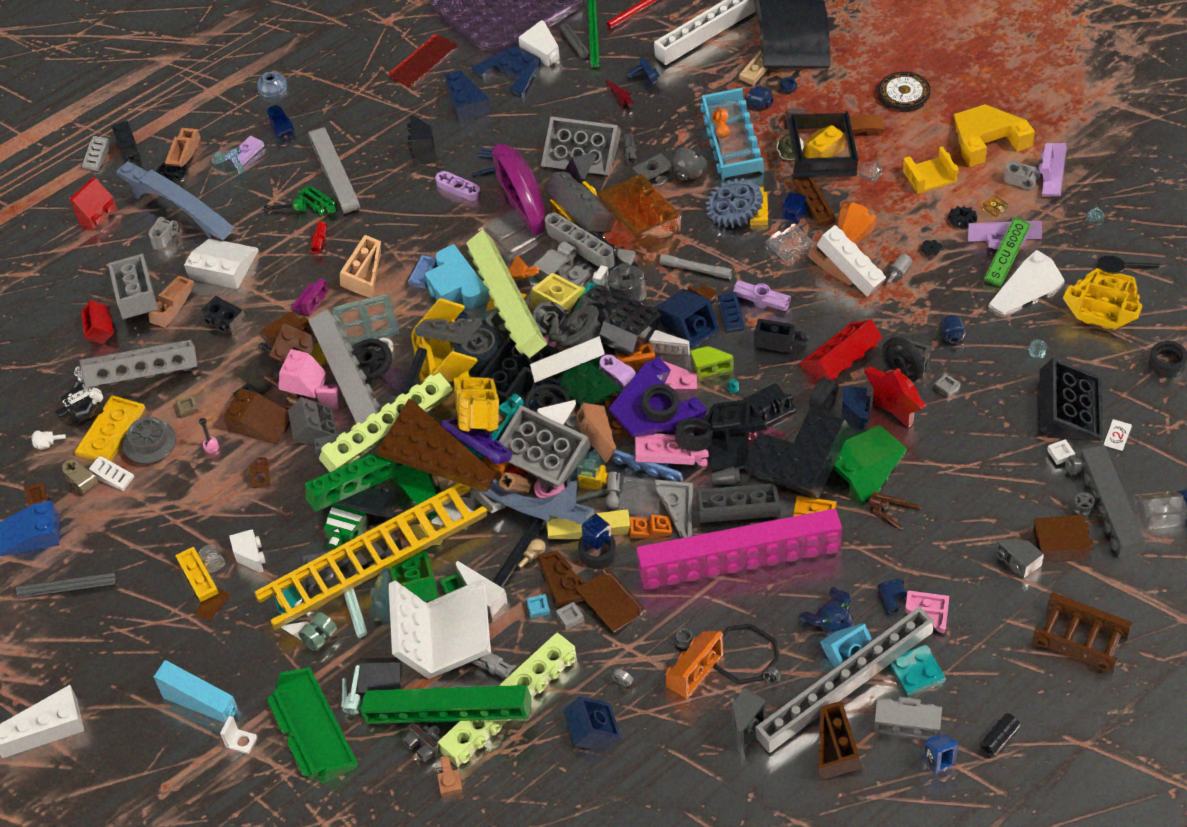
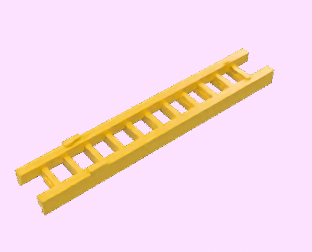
M458 483L255 591V596L258 602L261 603L276 595L281 608L285 609V613L271 620V624L276 630L487 516V509L482 506L470 513L460 496L470 492L471 487ZM451 501H453L462 518L454 522L443 507V505H447ZM434 510L445 525V527L437 531L434 530L426 517V514ZM417 519L428 535L419 541L408 525ZM398 529H401L410 544L400 551L390 536L391 533ZM381 538L384 539L393 554L383 560L380 559L372 546V543ZM366 547L375 564L363 570L354 553ZM346 557L349 558L357 571V574L348 579H345L336 562ZM330 566L340 583L327 589L318 572ZM313 576L322 593L309 599L300 582ZM294 585L304 602L291 609L282 591Z

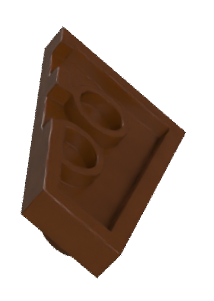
M558 551L539 554L538 562L556 607L568 605L572 602L585 601L576 591V588L583 585L585 581L574 573L572 566Z

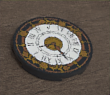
M896 72L886 76L881 81L878 95L880 101L886 107L890 106L899 109L900 112H910L922 108L930 97V85L925 78L916 73Z

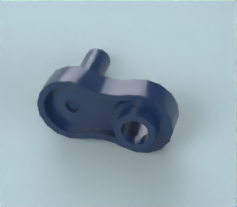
M644 56L638 59L640 65L626 72L627 76L631 78L644 70L653 85L659 82V73L656 68H651Z

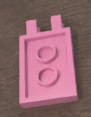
M655 434L634 438L636 462L694 465L697 462L700 466H707V459H701L702 457L709 456L706 449L700 451L683 449L675 442V435Z

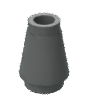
M732 466L712 473L713 484L737 485V483H742L740 468Z

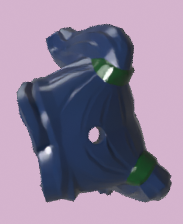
M831 587L829 592L833 600L823 604L816 614L806 611L799 614L798 617L802 623L808 622L815 626H821L822 630L827 633V636L838 630L854 626L853 616L849 610L852 602L850 594L838 590L836 587Z

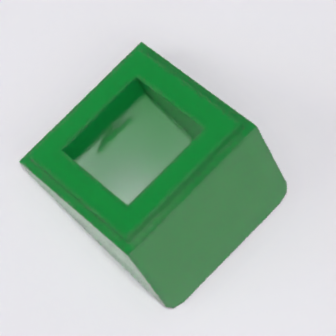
M458 572L438 581L445 595L464 587Z

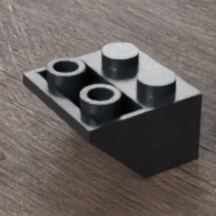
M410 116V123H407L408 134L410 135L407 137L408 145L412 146L410 148L411 158H414L415 165L436 163L431 126L415 116Z

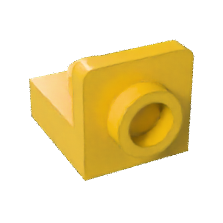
M601 465L599 473L579 470V488L597 491L603 489L604 484L607 485L608 473H606L605 465Z

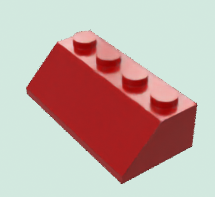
M872 319L850 322L799 364L818 380L822 377L835 380L841 371H845L852 366L851 363L853 361L861 359L865 356L864 353L867 350L875 348L878 345L877 342L883 337Z

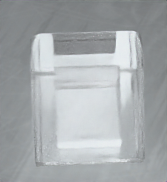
M878 161L864 162L857 171V176L876 182L883 171Z

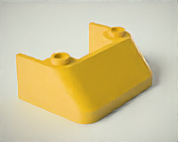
M439 298L414 327L411 334L414 354H416L419 347L427 350L419 373L421 384L424 383L423 381L428 376H435L439 372L448 383L453 382V378H457L464 371H469L477 362V358L452 351L450 341L416 336L415 328L423 320L446 319L447 322H454L465 309L464 305Z

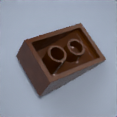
M243 388L239 389L223 415L227 430L278 445L290 425L288 410L257 392Z

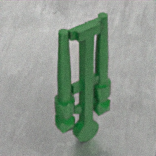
M306 186L297 194L299 198L306 194L315 200L313 203L305 198L306 204L321 216L325 214L323 208H326L329 214L336 211L335 206H337V202L312 186ZM309 190H312V191H313L315 194H317L319 197H317L316 195H314V194H313L312 192H310Z

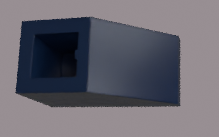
M844 386L842 413L859 430H864V422L868 423L869 411H866V407H870L871 396H867V388Z

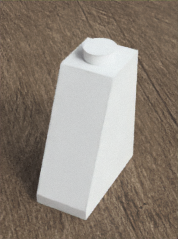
M541 20L518 37L520 48L539 57L541 63L549 67L560 59L558 45L544 21Z

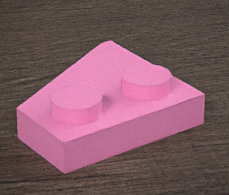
M908 591L905 613L910 614L920 606L934 620L933 629L945 634L949 596Z

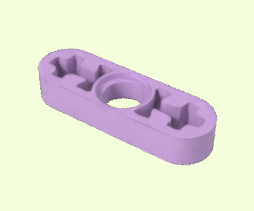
M442 171L435 177L439 188L464 199L475 201L481 196L480 187L477 184L454 174ZM456 184L462 185L460 188H455L454 186Z

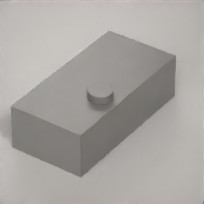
M143 254L108 263L122 319L158 309L149 270Z

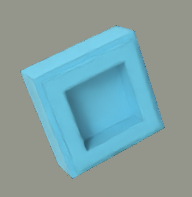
M546 594L526 598L530 619L550 615Z

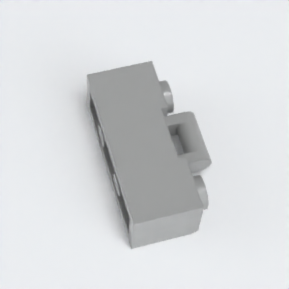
M899 697V702L891 699H877L874 732L924 739L934 735L939 736L942 707L933 704L922 705L920 704L921 699Z

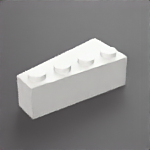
M71 685L0 724V756L2 758L84 731L77 697Z

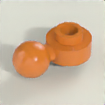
M717 108L712 114L714 124L718 125L716 134L720 138H726L730 133L729 127L725 125L728 119V112L726 109Z

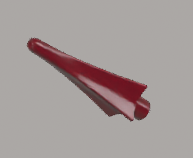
M606 80L607 85L614 92L622 107L625 105L631 107L634 104L631 100V93Z

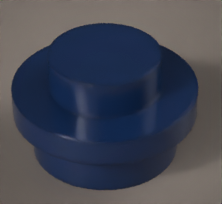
M784 78L780 83V89L785 93H792L797 89V83L793 78Z

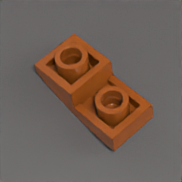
M883 115L849 117L853 134L866 131L868 135L885 131Z

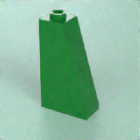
M415 468L388 479L412 508L437 495L429 474ZM435 510L426 514L427 519H434L438 516Z

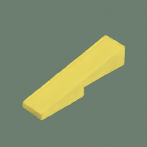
M628 509L595 513L586 524H577L574 521L559 518L546 522L548 539H580L586 532L597 529L607 531L611 535H628L630 528Z

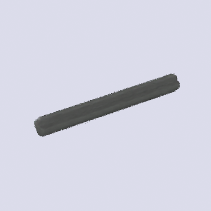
M114 573L22 585L16 587V594L19 598L112 585L116 583V576Z

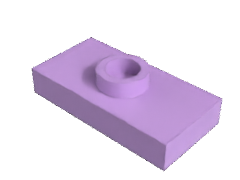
M249 136L228 156L229 160L243 166L264 147V142Z

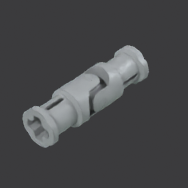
M493 653L471 661L474 665L488 670L493 675L497 674L504 679H507L518 668L516 665L511 666L504 662L503 658Z

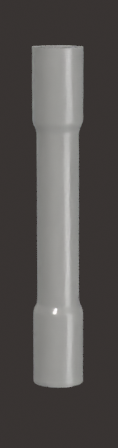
M662 254L660 258V265L697 271L729 280L732 276V269L693 262Z

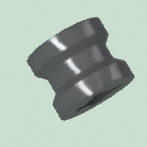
M1087 492L1078 493L1075 496L1072 508L1074 514L1084 515V518L1090 516L1095 503L1094 497Z

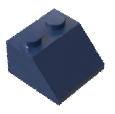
M579 696L563 710L575 746L592 749L622 739L611 705L608 702Z

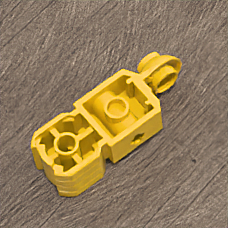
M468 370L461 373L457 378H453V394L455 395L459 429L467 432L472 429H486L490 432L498 429L499 398L496 393L494 379L469 377Z

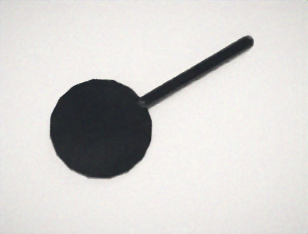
M1110 255L1101 257L1097 263L1102 271L1111 274L1123 272L1125 266H1161L1158 263H1128L1116 256Z

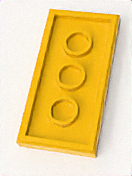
M111 395L103 407L104 412L97 416L75 450V455L92 461H96L100 456L112 462L123 445L128 428L140 418L146 409L144 404Z

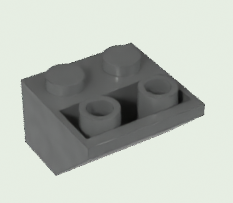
M300 397L288 410L293 440L310 445L314 444V439L337 434L332 407Z

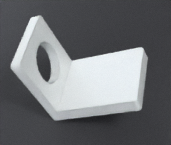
M231 716L228 717L220 733L226 748L246 754L250 753L257 739L256 734L239 730L234 718ZM247 737L249 738V743L246 746L241 747L237 744L240 738Z

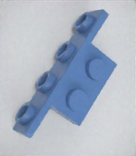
M635 449L632 455L615 450V453L611 455L612 461L616 464H626L636 471L643 470L651 476H660L667 481L683 482L682 473L669 468L671 463L636 462Z

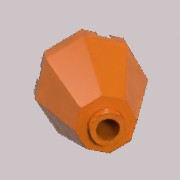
M850 202L848 206L846 203L841 207L837 227L845 233V236L851 242L857 244L875 229L877 220L874 214L871 216L868 214L869 209Z

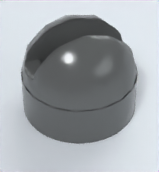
M769 666L764 671L763 678L769 684L775 685L781 678V671L776 666Z

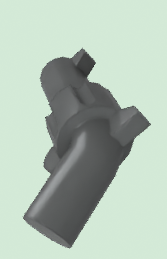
M552 318L551 322H549L551 328L549 330L548 342H565L567 337L565 334H561L559 319Z

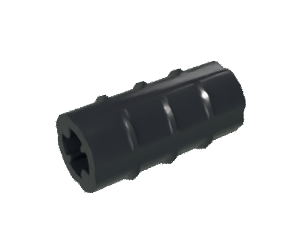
M1009 713L1004 714L980 742L981 750L988 756L995 757L1020 728L1019 720Z

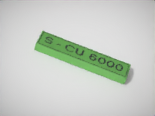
M1016 217L1013 218L984 281L1001 288L1031 226L1030 223Z

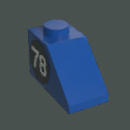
M942 734L940 736H931L925 741L924 753L935 773L955 766L958 750L956 740L946 734Z

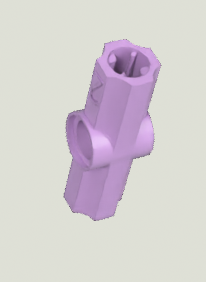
M737 280L733 290L737 297L753 301L754 305L758 308L769 306L787 311L791 296L772 291L768 285L763 283L753 285Z

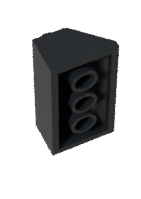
M374 485L334 504L377 516L393 518L398 495L392 493L393 489L381 487V490L374 488Z

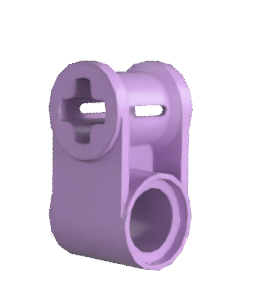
M604 355L600 359V371L622 390L636 375L629 365L624 364L613 355Z

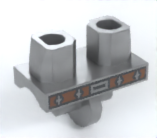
M412 722L408 726L409 732L403 738L405 746L413 749L419 743L421 747L416 753L423 762H426L432 756L438 759L441 756V753L438 751L439 745L437 744L441 739L438 736L440 729L437 726L430 728L424 726L421 730Z

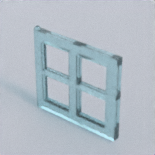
M389 294L333 307V312L340 321L338 326L343 328L346 335L345 328L360 324L364 326V335L352 338L345 337L346 342L349 341L351 346L369 338L380 339L400 334ZM380 303L384 304L386 313L368 316L366 307ZM359 309L361 319L344 323L341 313ZM388 318L390 328L376 332L372 331L370 322Z

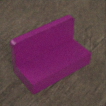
M319 278L315 285L310 283L292 305V311L310 317L329 292L326 280Z

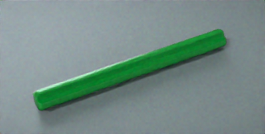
M587 0L590 65L592 68H598L599 46L596 0Z

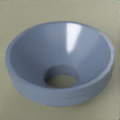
M274 71L264 73L257 81V90L264 97L279 96L287 88L285 77ZM275 77L273 80H266L267 78Z

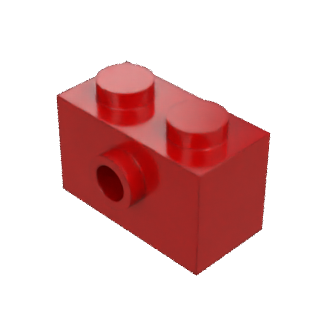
M90 300L81 310L84 338L104 344L112 337L114 332L110 307Z

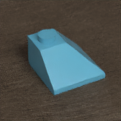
M861 623L838 630L821 640L820 643L828 660L836 668L873 640L866 625Z

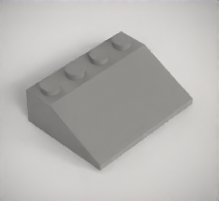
M550 117L541 167L565 170L572 157L594 153L597 156L588 173L609 176L618 149L621 131L618 125Z
M520 405L499 440L501 444L513 453L511 460L507 461L508 463L558 487L579 466L591 447L588 436Z

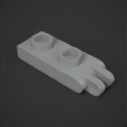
M584 262L580 266H574L562 278L577 286H582L590 279L593 267L588 266Z

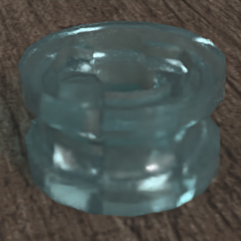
M1042 340L1032 341L1029 354L1034 358L1045 356L1047 350L1046 343Z

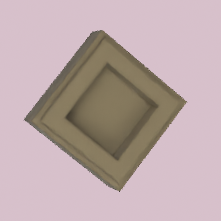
M194 395L176 400L181 418L199 413Z

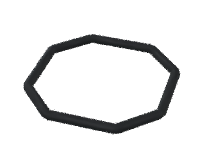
M753 624L730 626L723 632L724 639L731 630L751 628L773 642L775 658L769 666H774L780 658L776 639ZM717 662L713 666L717 671L739 684L764 679L762 673L760 677L740 680L717 666Z

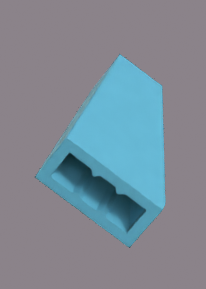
M164 660L154 675V679L164 699L223 723H226L229 716L233 717L236 713L237 705L232 695Z

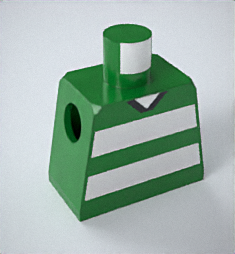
M332 504L324 526L326 538L330 540L328 547L334 550L341 546V544H345L362 535L370 524L367 513Z

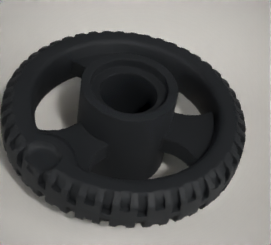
M895 336L883 344L882 358L888 370L899 368L901 373L912 382L918 380L923 375L924 361L913 343L903 337ZM912 364L915 365V373L909 374L907 368Z
M369 338L352 346L353 351L351 353L357 357L362 367L361 369L367 377L365 382L377 380V378L382 377L389 370L392 363V353L385 342ZM369 347H378L381 349L375 353L374 350ZM379 360H384L383 364L380 366Z
M548 383L532 388L524 397L523 406L529 409L530 402L536 396H538L537 409L569 402L572 399L562 387ZM553 393L559 394L565 401L557 402L556 396Z

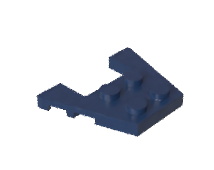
M513 46L473 66L471 71L473 74L484 79L493 69H496L516 79L517 81L510 87V92L523 98L526 88L530 86V81L541 64V59L517 46Z

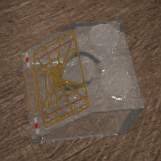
M1173 490L1134 495L1144 530L1185 525L1187 506L1182 494Z

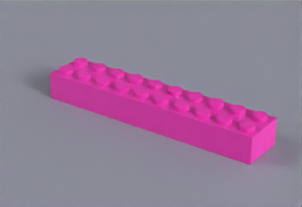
M835 508L636 547L638 571L643 590L655 589L659 586L675 585L680 582L695 581L700 578L715 577L725 573H736L746 569L752 570L766 565L773 566L777 563L793 562L797 559L813 558L827 553L833 554L841 551L842 526Z

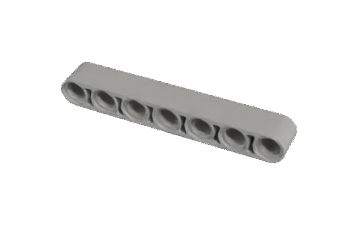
M325 127L309 131L308 135L343 215L359 210L360 205Z

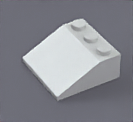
M209 238L191 252L184 266L190 280L238 289L258 252V248Z

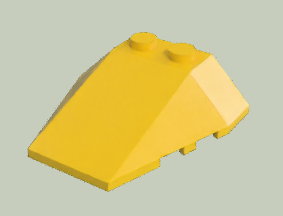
M1096 268L1087 274L1084 280L1079 279L1076 285L1068 286L1063 296L1064 301L1078 320L1087 324L1100 325L1105 329H1117L1138 319L1142 310L1135 278L1120 273H1106L1100 268Z

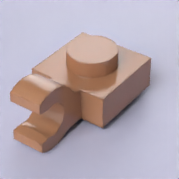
M449 755L440 757L443 773L437 774L441 796L462 793L459 770L452 771Z

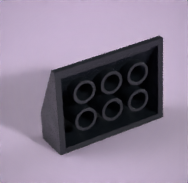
M1052 358L1039 370L1040 431L1056 438L1103 440L1102 378Z

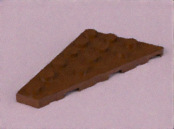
M411 399L407 400L377 450V456L484 492H488L495 479V473Z

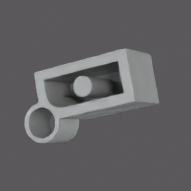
M563 241L558 246V249L548 250L541 259L534 263L533 266L536 265L540 268L539 273L535 274L534 278L541 282L551 273L563 277L574 267L573 259L577 254V248Z

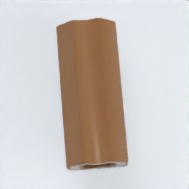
M504 473L499 480V485L505 491L526 494L529 493L532 487V481L527 479L526 476Z

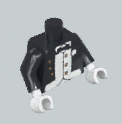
M80 366L76 367L74 375L78 379H75L72 389L60 398L64 407L55 411L60 421L71 416L75 423H79L104 412L99 403L103 400L102 392L97 388L91 390V388L85 387L82 381Z

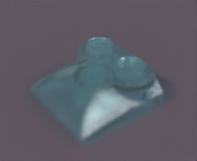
M384 568L376 579L374 588H371L373 605H370V616L374 617L375 621H381L384 625L391 624L389 583L392 580L389 568Z

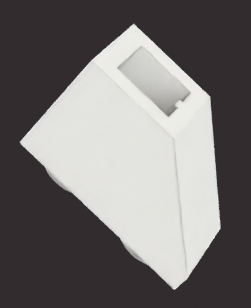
M253 529L230 535L237 563L259 573L264 572L262 564L266 563L263 551L259 552L258 549L262 547L259 536L255 537Z

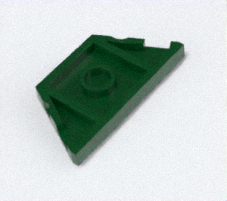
M590 361L565 370L560 383V387L581 406L583 403L594 405L608 400V396L614 393L620 394L623 391Z

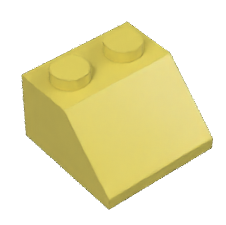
M551 273L531 289L529 307L535 309L542 302H556L565 310L571 312L582 292V288Z

